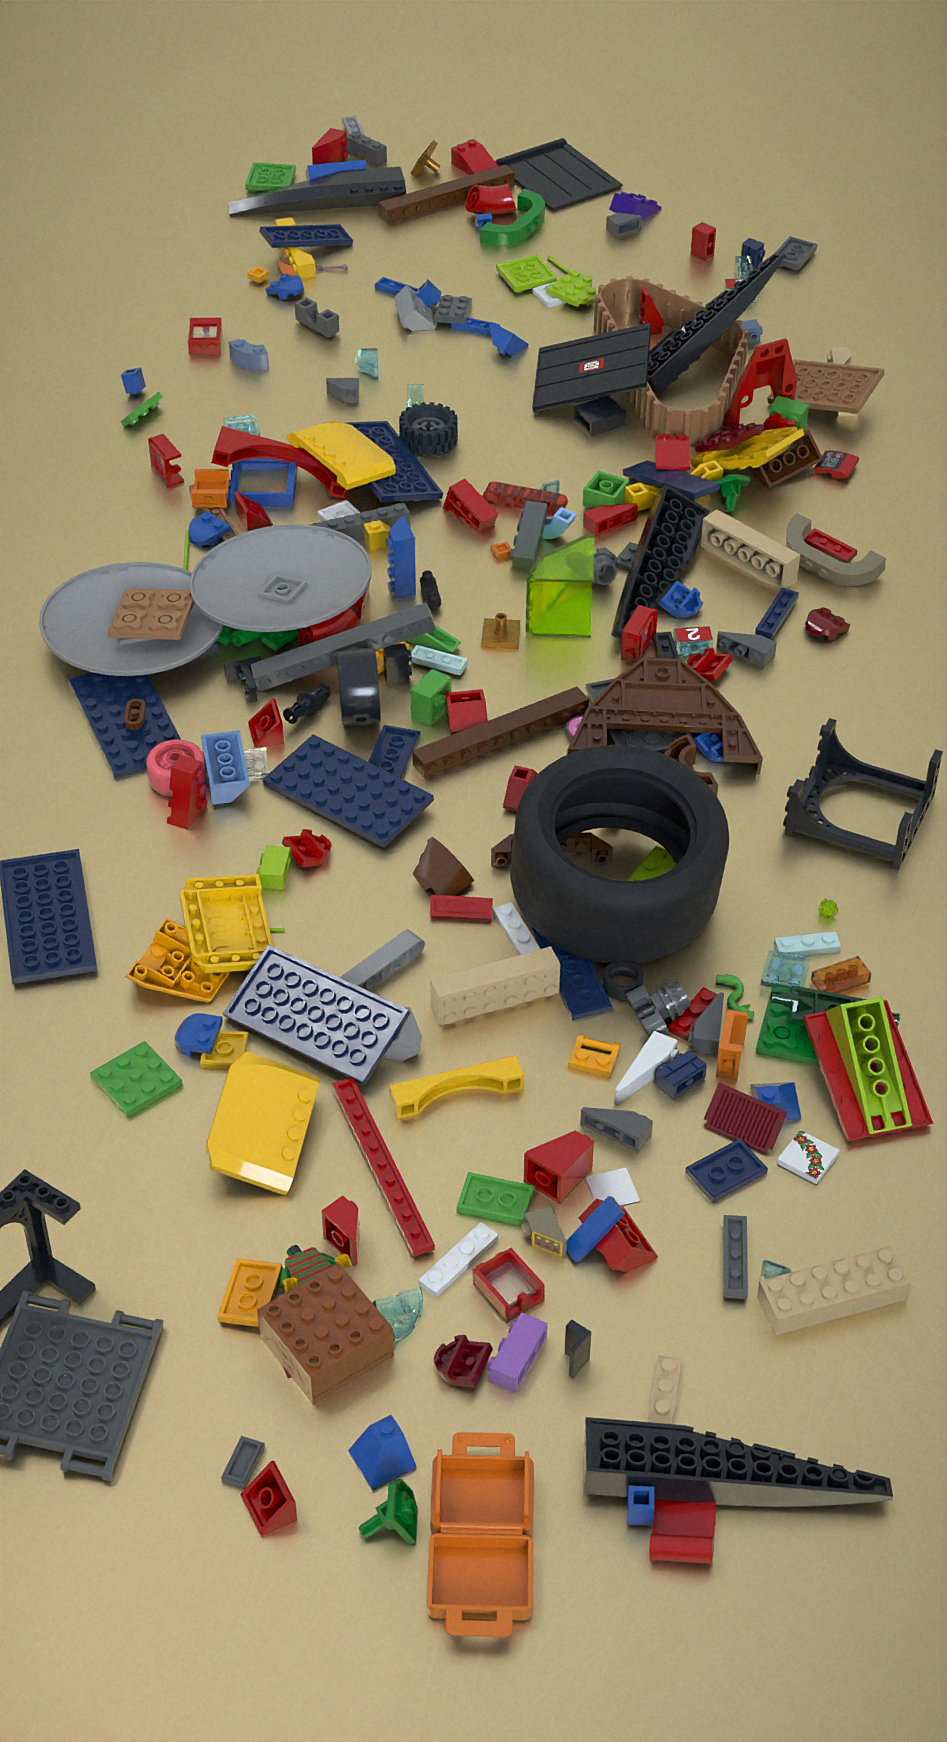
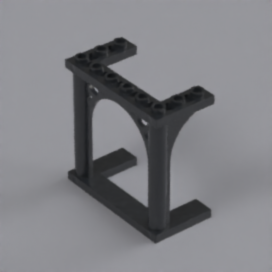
M829 718L826 725H822L819 736H822V739H820L817 747L820 754L817 755L815 766L812 765L809 778H805L804 781L797 779L794 785L788 789L787 797L789 800L785 807L787 815L783 821V826H785L784 835L792 837L794 832L891 861V868L900 870L935 795L943 751L935 749L929 761L926 781L856 759L846 751L837 737V720ZM832 772L836 775V778H829L826 773ZM847 781H861L920 798L913 814L904 813L899 824L896 845H892L841 829L829 822L820 810L819 800L821 795L835 784ZM809 813H814L817 816L812 817Z
M26 1169L0 1192V1228L9 1223H20L24 1229L30 1256V1262L0 1291V1327L15 1312L24 1290L30 1291L33 1294L43 1283H46L81 1305L96 1289L95 1283L53 1257L45 1220V1214L65 1225L81 1209L80 1203Z

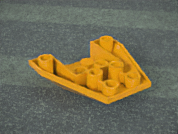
M165 918L156 931L153 942L141 959L134 962L125 977L144 988L210 1004L230 972L204 973L191 959L186 929Z

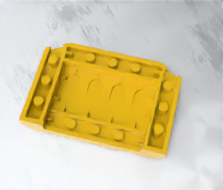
M334 419L287 434L286 440L295 448L302 446L337 475V482L346 490L394 475L396 472L393 458L355 427Z
M797 427L764 430L730 450L705 451L693 457L690 461L694 468L713 460L723 469H726V471L735 468L744 469L748 466L756 468L783 453L793 442L802 437L804 432L802 428L797 429Z
M259 874L187 878L186 885L180 892V904L191 959L204 973L252 970L268 944L273 946L261 895L262 886Z
M246 1051L230 1066L205 1145L206 1152L210 1158V1169L286 1196L295 1174L319 1087L320 1077Z

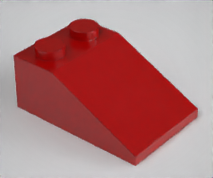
M330 128L312 147V165L343 162L347 159L348 138L346 137V131Z
M474 139L451 148V164L468 175L499 167L485 147Z
M661 433L659 436L655 435L654 457L656 469L690 470L689 436L685 434L669 436L666 433Z

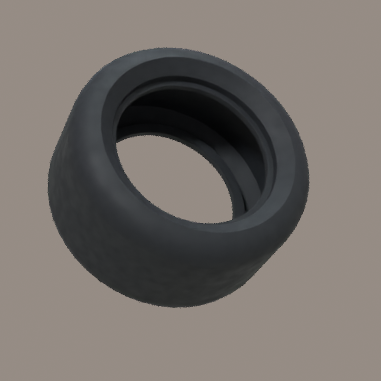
M605 745L585 748L563 756L549 764L535 776L526 788L516 812L510 878L517 905L526 920L541 936L560 949L575 956L608 964L614 961L642 963L667 956L678 951L697 937L715 910L729 850V828L725 811L713 790L699 775L683 763L662 753L635 746ZM598 828L625 829L640 833L659 843L668 851L677 865L668 872L647 880H612L582 869L564 853L560 846L567 839L583 831Z

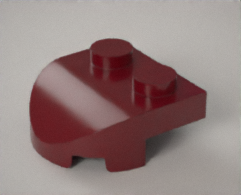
M825 607L811 610L804 624L808 632L817 637L823 634L828 637V640H835L838 633L847 632L850 628V624L845 622L844 618L832 614L831 610Z
M466 1335L454 1336L455 1341L448 1345L443 1343L437 1349L434 1355L436 1369L442 1379L450 1385L475 1388L493 1347L490 1342L469 1341Z

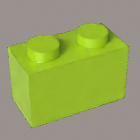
M266 845L265 852L261 853L260 856L261 867H258L256 874H259L262 888L285 889L291 865L290 847Z

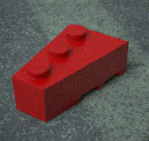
M465 478L449 487L442 509L445 511L450 510L454 513V517L462 518L465 520L464 523L478 533L495 525L498 513Z
M180 755L171 767L169 790H172L173 794L172 800L168 801V807H171V816L167 817V823L188 830L199 814L207 807L206 786L204 785L202 761Z

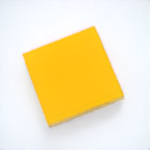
M219 1031L212 1053L201 1054L200 1068L229 1069L247 1051L249 1032Z

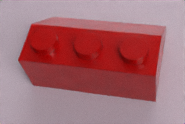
M595 1199L578 1217L582 1224L604 1200ZM619 1205L625 1215L595 1245V1248L607 1259L606 1264L612 1270L629 1272L656 1260L658 1255L624 1206Z

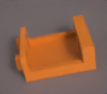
M195 469L194 489L191 490L192 507L227 508L230 480L229 470Z
M726 1010L719 1044L716 1077L738 1080L748 1013Z

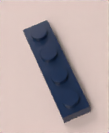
M782 588L756 627L755 634L773 639L798 600L799 592Z

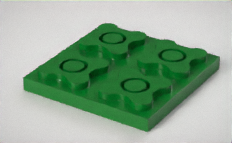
M772 985L771 991L775 989L788 993L791 988ZM769 996L756 1046V1053L819 1066L806 1026L790 1024V1008L786 1005L770 1003Z

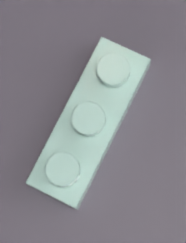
M416 645L411 652L412 661L410 662L452 674L461 675L468 664L467 658Z
M836 931L778 937L774 940L779 959L840 952L841 949Z

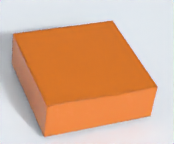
M507 542L491 545V552L496 560L510 558L511 547Z

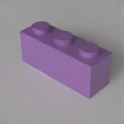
M521 1312L517 1321H512L508 1337L501 1340L497 1356L492 1357L487 1367L489 1381L516 1393L547 1338L548 1323Z

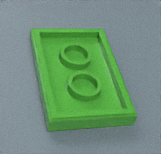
M468 1172L456 1211L457 1213L521 1226L524 1223V1213L529 1211L535 1186Z

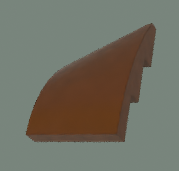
M434 837L428 839V844L420 856L419 864L416 866L413 875L424 891L432 887L437 895L455 896L475 880L462 863Z

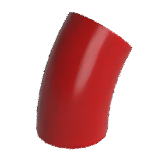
M508 183L500 186H481L475 184L469 190L466 198V210L471 213L503 215L517 211Z
M348 608L326 621L299 628L300 646L355 628L359 623V618L355 612Z

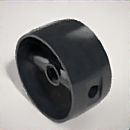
M358 648L337 651L342 725H371L381 722L375 649Z

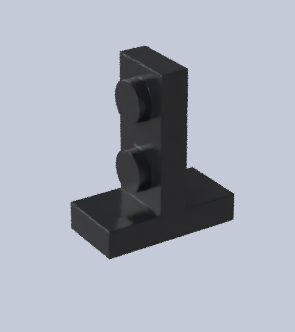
M260 656L224 663L226 681L239 680L240 684H243V693L245 696L248 695L250 703L258 701L257 687L253 679L251 664L261 661Z

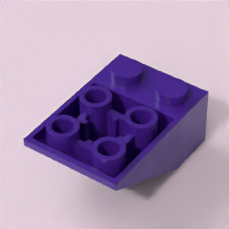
M622 191L621 193L614 194L609 210L615 213L640 215L641 220L659 211L662 207L657 205V201L647 200L644 195L629 194Z

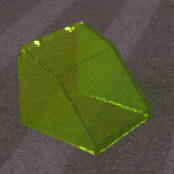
M586 534L541 555L529 571L526 581L525 631L527 633H532V636L591 638L594 534Z

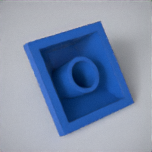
M490 322L492 344L498 348L497 351L503 355L507 353L513 356L528 347L529 344L515 334Z
M794 1082L750 1085L752 1097L788 1112L785 1120L801 1119Z
M392 1415L369 1425L348 1449L349 1455L372 1491L416 1469V1464L404 1433Z

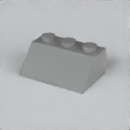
M406 285L394 297L401 325L406 329L409 328L411 331L435 329L437 326L431 308L416 295L417 292Z

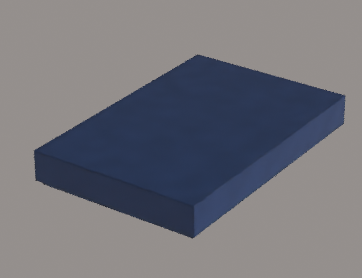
M740 1138L687 1166L685 1172L710 1201L714 1203L767 1174L768 1168Z

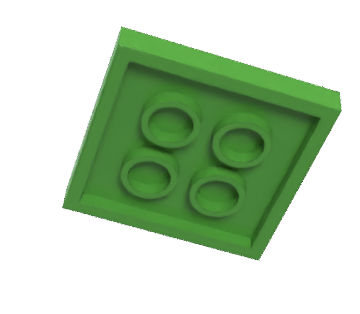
M253 162L245 183V189L267 192L292 184L296 165Z
M146 1041L141 1042L90 1072L91 1079L127 1118L183 1085L182 1079Z

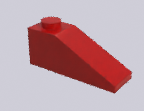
M641 287L639 325L651 323V336L662 334L664 320L645 287Z
M624 504L595 507L584 512L583 527L593 536L597 537L637 520L638 505Z

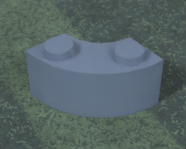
M236 339L229 342L230 359L234 364L248 370H269L268 353L264 345H253L246 342L245 339Z

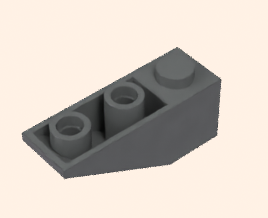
M719 631L716 647L764 668L775 657L777 642L761 635Z

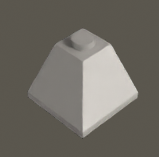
M409 1006L406 1009L411 1014L383 1056L384 1059L404 1061L416 1056L420 1051L422 1035L412 1009Z

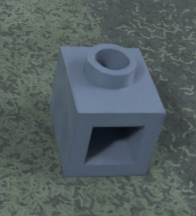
M756 319L742 321L743 329L749 330L748 343L759 342L763 330Z

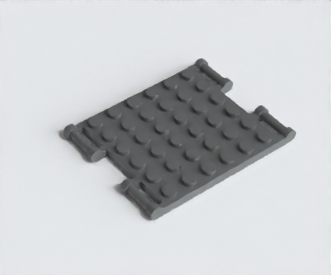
M24 1290L0 1348V1439L8 1440L7 1445L0 1444V1455H4L6 1459L13 1460L18 1443L63 1452L61 1471L69 1472V1470L100 1476L102 1480L110 1481L155 1346L162 1332L164 1320L144 1319L126 1315L123 1311L116 1310L111 1323L68 1314L71 1300L62 1299L60 1301L32 1295V1292ZM29 1304H33V1305H38V1306H42V1307H47V1308L56 1309V1310H58V1312H57V1311H53V1310H48V1309L39 1308V1307L29 1306ZM121 1324H126V1325H131V1326H135V1327H140V1328L149 1329V1330H151V1332H150V1331H146V1330L137 1329V1328H132V1327L123 1326V1325H121ZM76 1455L104 1461L106 1464L103 1467L72 1459Z

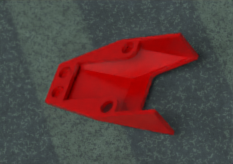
M786 338L756 346L739 379L723 420L724 426L730 424L736 426L739 424L740 410L751 404L754 389L770 385L774 401L777 396L795 400L797 377ZM748 396V400L745 403H741L742 399Z

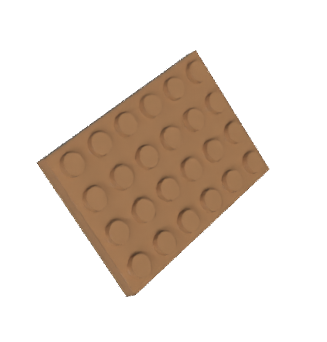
M794 359L793 364L797 377L795 401L809 404L811 409L858 414L884 376V369ZM772 392L767 397L768 404L774 402Z

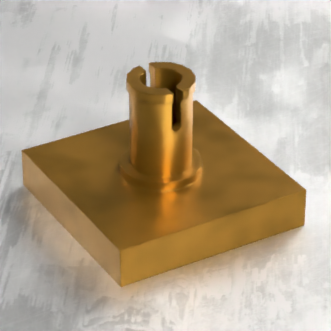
M435 140L430 143L413 167L410 174L414 177L425 165L435 173L441 165L430 158L438 144Z
M505 613L496 614L495 619L484 618L481 647L518 649L520 620H509Z

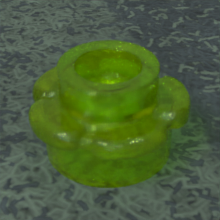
M823 899L820 902L818 911L821 916L831 918L837 915V904L833 900Z

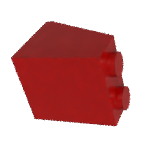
M575 1130L527 1150L524 1153L523 1182L535 1186L536 1190L561 1204L591 1172L593 1167L594 1141L587 1135H583Z

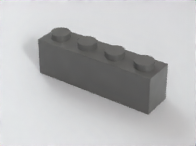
M526 501L525 508L522 507V521L518 522V535L514 537L515 548L511 549L510 560H513V567L534 570L548 516L547 503Z

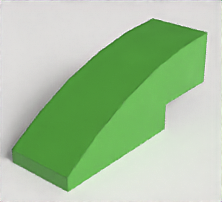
M436 625V630L407 640L415 645L452 654L461 643V641Z

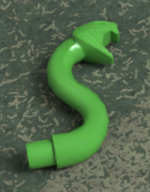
M717 974L716 983L732 985L736 988L727 998L728 1008L733 1011L748 1013V1019L754 1018V1011L749 1010L750 1004L742 1006L736 1004V1000L744 992L742 981L734 975Z

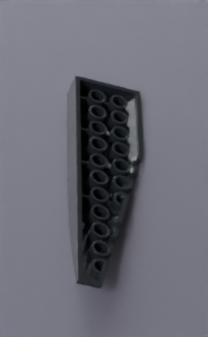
M400 166L343 170L228 202L229 215L239 216L379 205L378 202L405 195L406 186Z
M774 253L758 265L759 269L747 273L746 279L735 282L733 284L734 288L730 291L727 289L705 305L706 309L694 313L693 319L682 322L680 324L681 328L677 331L674 329L670 331L649 351L647 382L653 392H664L668 385L675 382L682 372L687 371L689 366L700 359L701 355L730 328L770 280L785 258L784 253Z
M666 484L654 498L620 597L611 633L613 637L622 641V631L638 605L655 609L694 559L702 535L703 518L708 516L710 511Z
M585 1418L583 1494L627 1497L628 1486L654 1487V1499L692 1503L716 1502L719 1505L768 1507L845 1505L890 1501L893 1499L890 1478L861 1470H856L855 1473L849 1472L841 1465L833 1464V1467L818 1464V1459L810 1457L807 1460L795 1458V1453L756 1443L752 1446L745 1445L740 1439L731 1437L730 1441L716 1437L717 1433L706 1431L705 1434L694 1432V1427L686 1425Z

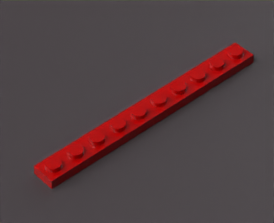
M348 1078L332 1083V1089L412 1256L415 1257L435 1250L432 1237L355 1080Z

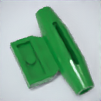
M236 629L231 634V640L236 646H241L260 637L262 643L276 651L298 636V629L277 632H256Z

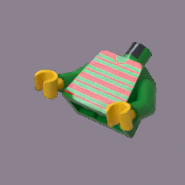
M293 1245L286 1252L288 1258L284 1260L285 1268L281 1271L279 1286L286 1293L338 1262L343 1268L351 1267L350 1258L347 1254L333 1258L327 1254L320 1253L314 1247L302 1251L298 1245Z

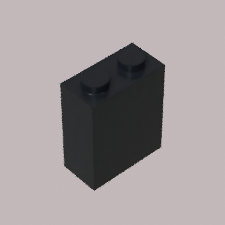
M610 396L576 405L574 411V420L590 436L625 426V419L627 417L625 409Z

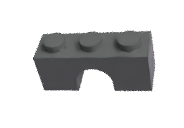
M352 132V134L346 136L348 138L347 151L349 154L358 157L365 153L367 163L376 167L387 162V146L359 132Z
M307 297L295 303V320L326 337H331L339 332L338 314L329 309L319 313L317 303Z

